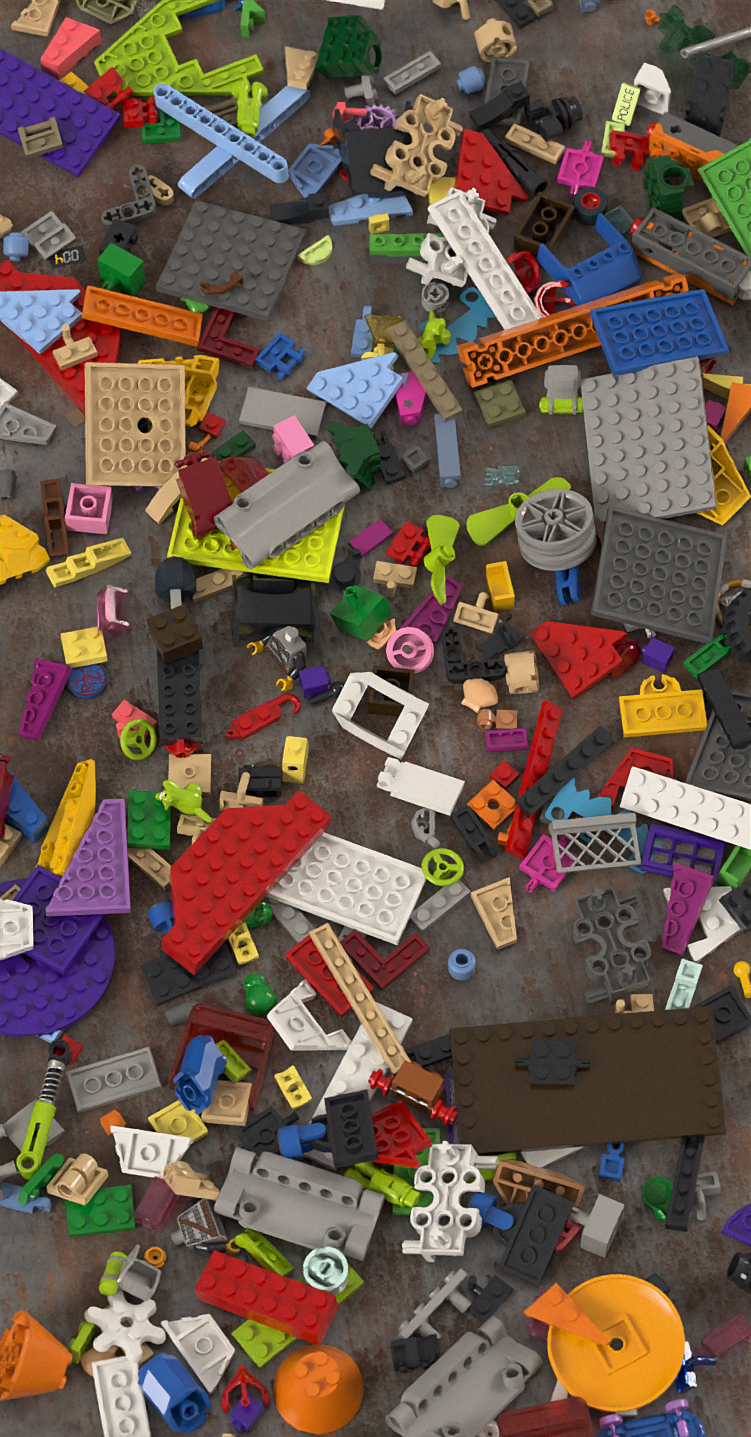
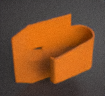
M116 1110L100 1118L101 1125L107 1135L112 1134L114 1136L110 1130L111 1126L123 1127L127 1124Z

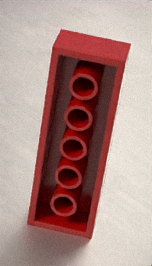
M215 1250L194 1288L198 1299L202 1302L318 1346L321 1345L339 1308L335 1295Z

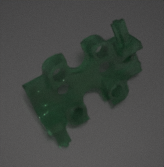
M672 5L667 13L659 15L660 24L657 28L665 35L659 44V49L666 53L670 48L674 51H681L684 48L715 39L716 37L710 29L703 25H695L693 28L687 26L684 23L685 14L677 5ZM699 51V53H698V54H701V55H706V56L715 57V56H713L712 54H710L708 51H706V52ZM732 51L717 55L716 58L736 61L731 89H739L746 77L751 73V62L745 58H738ZM694 55V58H691L689 61L690 67L695 70L697 55Z

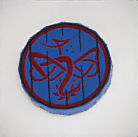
M97 663L72 668L66 684L72 695L82 700H91L102 694L101 692L107 687L108 678L104 667Z

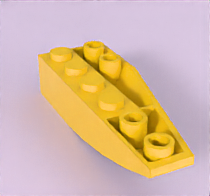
M90 759L77 763L41 846V853L36 867L39 865L61 878L71 864L75 852L79 849L80 842L93 822L96 795L94 760Z

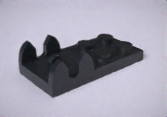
M701 54L697 55L684 121L721 137L736 61Z

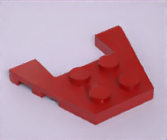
M631 748L597 797L611 798V807L614 808L619 788H626L632 766L674 779L673 759Z

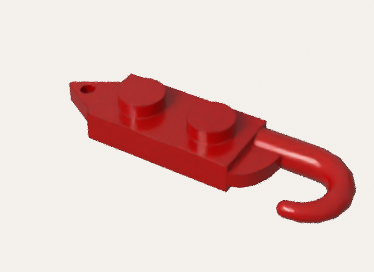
M286 693L270 702L267 701L232 720V725L225 738H241L243 741L272 725L281 718L280 705L287 701L295 703V709L292 711V714H296L301 707L299 698L294 694Z

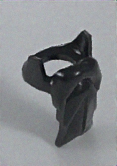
M512 614L499 620V628L492 636L488 637L487 641L475 645V648L484 654V660H490L492 656L499 655L505 650L509 651L528 639V637L520 638L516 630L508 623L512 619Z

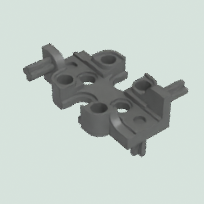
M613 886L602 890L596 887L593 893L574 898V905L579 915V919L575 921L573 927V939L576 946L590 940L598 942L601 946L599 954L585 959V969L590 980L595 983L604 984L603 987L585 992L586 1001L589 1005L605 999L609 1000L610 1005H614L620 995L639 988L642 989L651 984L646 970L651 957V948L648 941L644 939L631 943L623 937L625 929L637 927L639 924L637 914L631 906L638 903L634 892L617 897ZM627 916L629 917V920L624 921L621 920L619 917ZM602 918H607L611 924L608 927H602L598 921ZM587 929L589 933L582 934L579 930ZM641 953L645 957L639 959L635 957V954ZM616 956H623L626 962L623 965H617L614 962V958ZM602 967L604 971L597 972L594 968Z

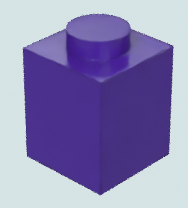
M652 637L649 644L645 643L641 650L643 655L642 663L665 673L674 657L675 647Z
M323 666L299 671V680L304 698L328 690V685H331L329 672L325 673Z
M247 1394L250 1404L246 1407L242 1406L240 1399L229 1416L232 1422L231 1425L239 1432L244 1430L249 1434L264 1414L265 1409L264 1405Z

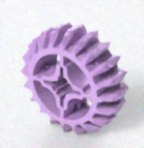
M382 103L379 107H376L375 104L371 108L366 105V116H354L352 122L357 123L361 130L394 127L400 115H396L395 109L390 111L389 106L383 108Z

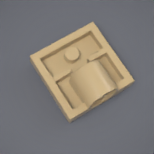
M713 198L682 209V218L687 225L712 238L732 231Z

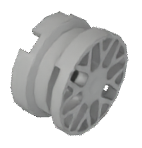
M430 282L425 285L422 290V306L428 312L433 310L434 313L445 311L449 305V292L446 285L443 283L437 284L436 282Z

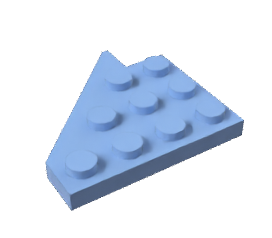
M77 289L0 292V321L39 354H42L63 335L62 325L68 324L72 328L82 319V312L72 305L81 296V291Z
M393 352L317 372L306 389L363 425L368 424L371 429L405 379L390 370L398 358V355Z

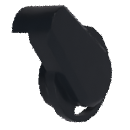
M352 549V552L348 554L343 562L333 567L331 580L336 587L346 590L347 587L359 584L361 580V571L359 569L361 552L358 549ZM333 575H335V578H336V581L338 582V584H337V583L335 582V580L333 579Z

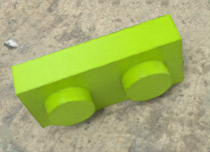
M84 1320L81 1322L77 1338H72L68 1347V1351L72 1353L71 1362L79 1363L97 1331L98 1325Z

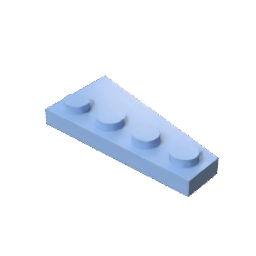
M361 194L329 205V217L333 226L359 223V220H369L368 217L376 214L388 213L389 219L404 214L406 216H413V210L405 195L394 198L367 197L368 194Z

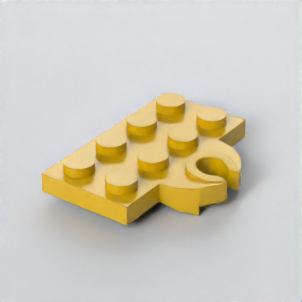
M663 674L661 679L665 686L663 689H656L653 686L655 683L654 675L646 680L644 679L640 687V695L619 697L624 738L705 731L707 719L702 689L681 691L680 685L674 677L671 678Z

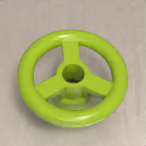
M134 719L128 722L120 736V744L124 754L133 760H143L149 757L154 751L157 742L154 727L144 719ZM140 725L137 731L130 730L133 726ZM146 729H148L151 738L149 747L144 743ZM128 746L139 747L142 753L134 754L129 750Z
M439 848L425 855L422 861V872L431 883L439 886H449L460 880L464 872V864L460 856L454 851ZM440 855L450 856L457 864H448L442 860ZM431 858L436 862L433 875L428 870V863ZM450 872H457L455 876L448 879L450 877Z

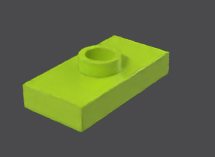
M224 1039L215 1044L226 1057L227 1064L224 1066V1073L234 1084L250 1075L252 1069Z

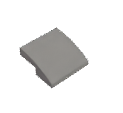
M50 211L21 231V233L25 234L24 237L29 239V245L44 260L76 240V237L65 223L62 224L53 211Z
M38 1099L28 1104L3 1125L7 1136L20 1151H22L34 1104L38 1102ZM54 1118L46 1142L47 1146L53 1144L65 1132Z

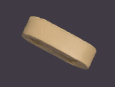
M149 175L150 184H154V187L151 186L155 201L164 206L171 204L174 199L173 190L155 176ZM142 187V191L146 194L148 188Z

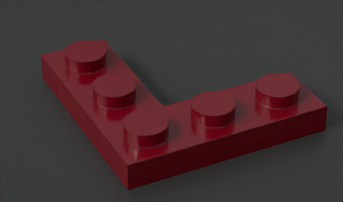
M216 307L197 346V350L253 369L255 359L260 354V349L225 338L236 312Z
M356 930L340 941L346 954L382 991L430 951V946L417 933H414L385 959Z

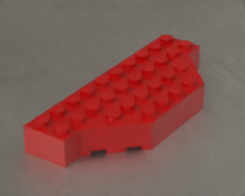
M9 260L0 264V292L79 289L81 296L72 305L82 312L86 290L75 278L20 273ZM82 318L70 328L71 337L74 342L90 337L98 356L61 371L53 356V351L67 346L63 335L42 354H39L14 333L84 415L85 363H119L123 344L121 330L118 327Z
M300 791L286 805L226 808L170 868L169 880L174 926L162 938L161 949L195 975L330 827L332 815Z

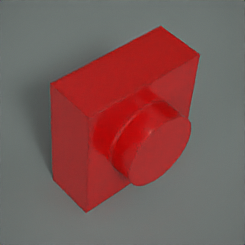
M207 412L199 426V432L206 435L210 434L213 438L217 439L226 424V419Z
M505 761L490 774V779L497 782L504 790H507L520 777V773Z
M64 1035L62 1039L69 1044L72 1060L69 1065L72 1066L83 1050V1045ZM59 1050L55 1053V1055L61 1056L65 1053V1051Z

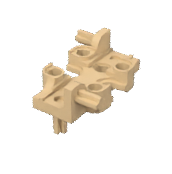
M420 94L416 99L413 110H407L397 119L394 129L409 132L412 136V143L404 145L401 142L394 141L392 146L388 148L386 163L393 168L391 171L377 164L373 165L370 173L386 181L384 189L391 191L394 187L401 186L415 192L417 195L425 197L429 192L430 185L434 184L445 174L447 164L434 157L433 148L437 146L445 152L452 149L455 136H460L463 126L450 121L453 109L447 106L444 98L435 101ZM424 124L430 125L431 133H427L424 130ZM414 158L420 159L422 163L420 167L413 163Z

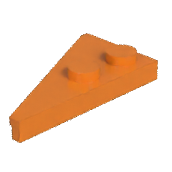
M557 1283L524 1311V1314L529 1318H535L550 1326L558 1327L560 1330L576 1336L579 1335L591 1340V1342L604 1346L610 1344V1341Z

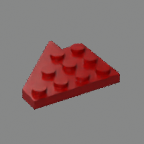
M464 129L461 136L454 188L465 193L475 188L476 193H479L478 198L485 200L483 209L508 215L511 199L526 202L528 196L484 134Z
M545 621L530 633L574 699L625 663L614 647L628 636L624 631Z
M398 1101L373 1113L372 1119L379 1160L370 1162L419 1168L420 1162L415 1154L431 1147L432 1144L430 1138L403 1101Z

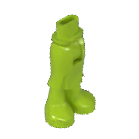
M242 80L232 86V95L235 99H238V130L254 138L260 124L261 102L267 98L268 90L262 83L254 82L251 87V98H248L250 82Z
M373 1162L355 1164L356 1170L350 1168L344 1175V1177L358 1181L363 1186V1190L368 1189L385 1195V1200L402 1207L406 1205L411 1208L415 1207L422 1196V1193L416 1191L414 1186L410 1185L406 1180L389 1174L384 1169H378L373 1165ZM362 1175L371 1177V1181L364 1178Z

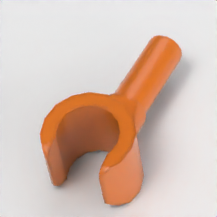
M653 10L646 11L647 17H645L648 25H654L656 22L669 24L672 22V19L656 16Z
M328 128L324 132L326 138L319 145L324 146L328 143L336 142L332 128Z
M208 434L198 444L191 441L188 446L190 449L188 453H201L202 447L212 436Z
M511 824L506 833L499 832L498 844L506 845Z

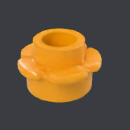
M151 1247L145 1252L144 1258L147 1263L160 1268L164 1265L166 1253L160 1247Z

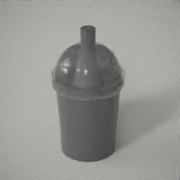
M186 999L184 1002L164 1012L172 1027L185 1021L196 1019L201 1012V1007L205 1006V1003H198L195 999Z

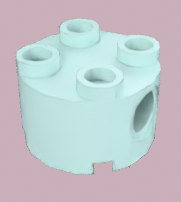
M332 1247L313 1250L306 1257L303 1264L304 1283L329 1294L339 1295L348 1283L349 1273L345 1256L339 1250Z

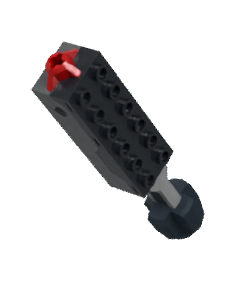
M173 556L166 558L158 566L155 574V593L161 599H168L171 602V609L182 605V601H185V598L195 595L197 590L196 574L191 564L182 557ZM157 649L159 729L162 753H172L177 758H182L183 754V758H187L194 751H204L200 650L164 664Z

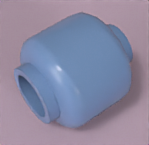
M475 66L460 71L459 79L456 80L460 91L464 90L467 94L482 90L484 83H486L481 68L477 69Z
M10 232L9 236L4 237L3 254L8 256L10 261H21V258L28 256L29 239L24 237L25 234Z
M457 949L452 952L448 958V971L450 975L457 980H467L472 977L476 969V959L472 952L467 949Z

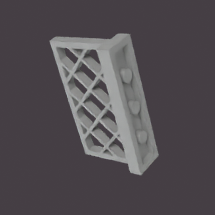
M635 813L552 821L548 828L549 834L552 837L557 874L641 865ZM622 829H630L631 839L628 843L618 836ZM602 831H606L613 836L607 845L597 838ZM586 833L592 838L586 847L576 840L579 834ZM565 835L571 840L566 849L558 844L557 836ZM614 839H617L624 845L619 854L609 847ZM594 840L604 847L598 856L588 849ZM573 842L583 849L578 858L567 851ZM626 848L634 853V861H627L621 856ZM605 850L616 857L612 863H606L600 858ZM585 852L595 859L591 865H585L579 860ZM564 854L575 861L571 867H561L560 859Z

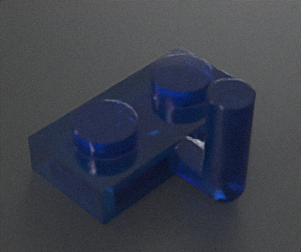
M685 1342L683 1362L675 1378L677 1393H686L697 1386L694 1366H715L717 1358L715 1356H693L690 1343Z

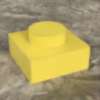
M388 213L368 217L370 234L389 231Z

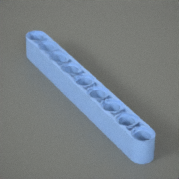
M166 84L155 86L153 91L155 103L160 110L276 183L287 181L289 177L288 165L283 157Z
M288 85L260 108V124L255 137L252 139L260 143L306 103L311 92L308 89L304 90ZM217 146L179 180L178 187L195 199L233 167L239 159Z

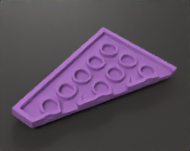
M105 799L102 801L89 830L86 831L79 844V849L75 852L71 864L63 874L58 888L53 893V898L48 907H46V916L130 913L124 799Z

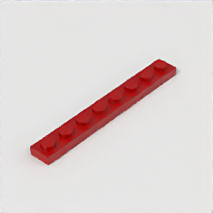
M549 700L542 701L518 798L543 777L548 770L563 710ZM516 805L505 851L519 859L526 858L537 811L528 818Z

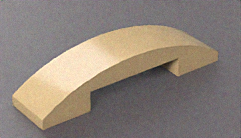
M178 472L162 486L145 510L159 525L174 511L172 506L182 498L176 479L179 478Z

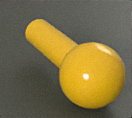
M739 961L734 965V974L741 980L745 998H751V984L748 977L751 967L747 962Z

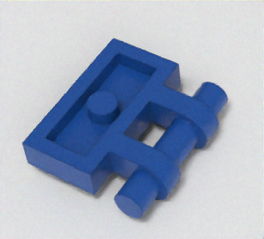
M279 333L257 356L255 363L269 373L278 369L279 372L276 374V378L282 381L285 376L288 377L292 373V369L296 364L298 365L303 361L306 351L303 348H300L297 352L293 349L296 347L295 342ZM288 356L290 360L286 364L282 361Z

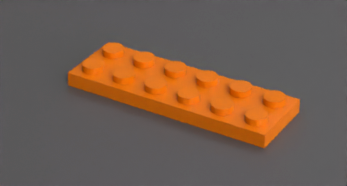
M87 285L81 318L197 347L203 314Z

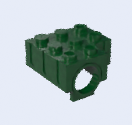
M361 15L329 17L315 68L325 78L379 74L383 62L382 41L370 30L371 26ZM371 47H373L376 56L374 65L370 62L369 52Z
M669 155L647 159V166L644 167L645 178H643L644 190H648V205L681 221L684 190L694 187L689 167L683 168L682 162L671 160ZM681 175L684 176L685 181L683 184L678 186L670 185V180L673 178L681 177Z

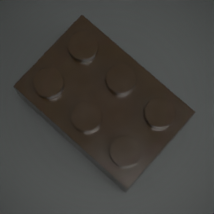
M539 192L514 235V249L520 252L527 251L537 258L539 245L543 243L554 255L574 221L575 206Z

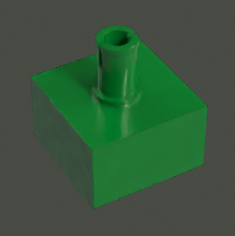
M110 243L97 259L100 281L104 283L100 287L101 289L109 291L115 289L125 295L135 297L146 283L143 260L113 243Z
M357 585L347 587V592L343 591L345 597L332 610L330 615L338 630L368 642L393 612L384 596Z

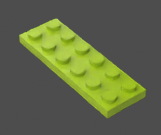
M349 1264L346 1288L339 1295L335 1296L338 1305L364 1285V1281ZM304 1275L296 1281L305 1284ZM250 1319L231 1333L234 1340L259 1369H262L298 1339Z

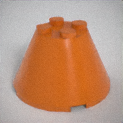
M18 1311L11 1319L15 1321L11 1329L6 1328L0 1342V1401L55 1392L58 1388L62 1389L66 1382V1376L64 1375L66 1367L72 1361V1353H69L68 1349L28 1312Z
M323 1344L320 1346H305L291 1353L279 1366L273 1382V1398L281 1417L296 1430L315 1435L333 1433L351 1422L361 1407L364 1394L362 1374L354 1360L342 1350Z

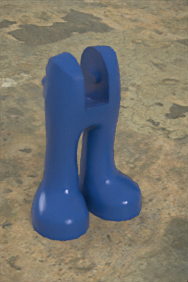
M579 565L569 568L568 580L566 569L556 571L557 595L562 606L569 605L568 590H570L571 598L575 603L581 600Z

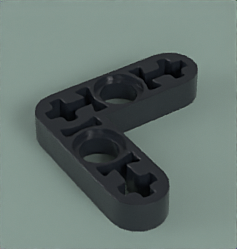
M453 626L446 627L443 630L442 646L447 680L450 683L463 684L466 680L481 678L484 681H495L504 678L506 675V664L502 660L490 659L464 662L460 631ZM449 634H453L454 645H450ZM456 651L459 657L450 659L448 653ZM497 666L500 669L499 673L495 672L494 667ZM475 667L480 668L482 673L478 676L472 675L471 669ZM485 667H488V674H485ZM464 669H467V676H465ZM454 670H457V673H458V676H457V677H454V674H453V671H454Z

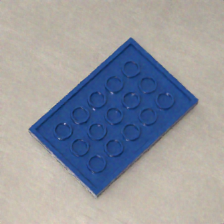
M704 289L590 310V317L613 376L639 372L653 365L697 356L699 360L726 356L729 353L728 346Z

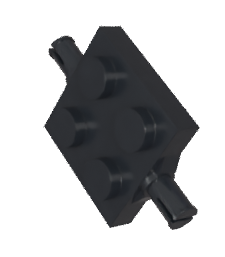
M531 1040V1052L528 1059L515 1058V1068L528 1067L530 1085L574 1086V1075L577 1068L590 1069V1059L577 1060L575 1041Z
M270 1106L246 1122L245 1126L237 1128L235 1132L242 1141V1149L254 1152L256 1156H260L263 1152L279 1155L281 1153L277 1138L278 1128L290 1126L300 1118L295 1111L286 1118H283Z

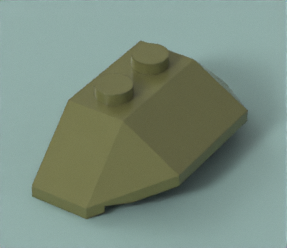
M75 0L80 10L112 25L132 15L139 0Z

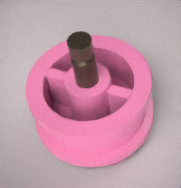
M406 627L392 634L387 643L386 654L394 668L413 669L416 674L422 672L431 664L434 657V646L432 640L425 632L417 628Z

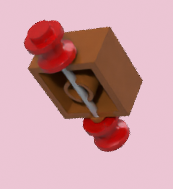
M404 1060L396 1076L391 1075L388 1078L383 1075L382 1069H378L377 1072L373 1071L369 1077L370 1089L374 1090L378 1087L382 1089V1095L387 1096L391 1091L393 1098L399 1101L402 1100L403 1103L429 1115L431 1120L436 1118L443 1120V1126L445 1127L448 1124L453 1125L458 1113L455 1112V1106L450 1108L443 1106V1100L441 1099L444 1095V1079H442L441 1075L434 1071L428 1072L422 1069V1066L414 1061L408 1062Z

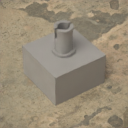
M599 1194L592 1212L587 1213L573 1207L568 1220L585 1226L582 1232L580 1248L605 1258L621 1223L624 1204Z

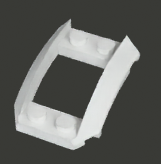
M371 671L350 673L332 712L342 728L367 743L402 759L429 703L392 685ZM368 685L405 705L388 740L351 721Z

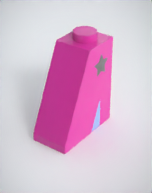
M412 371L400 373L398 375L402 376L405 380L394 395L401 426H411L421 422L428 395Z

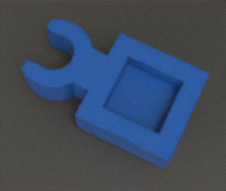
M624 1143L620 1144L618 1150L613 1149L612 1144H609L607 1146L609 1155L603 1154L598 1177L620 1182L625 1158L619 1156L624 1152Z

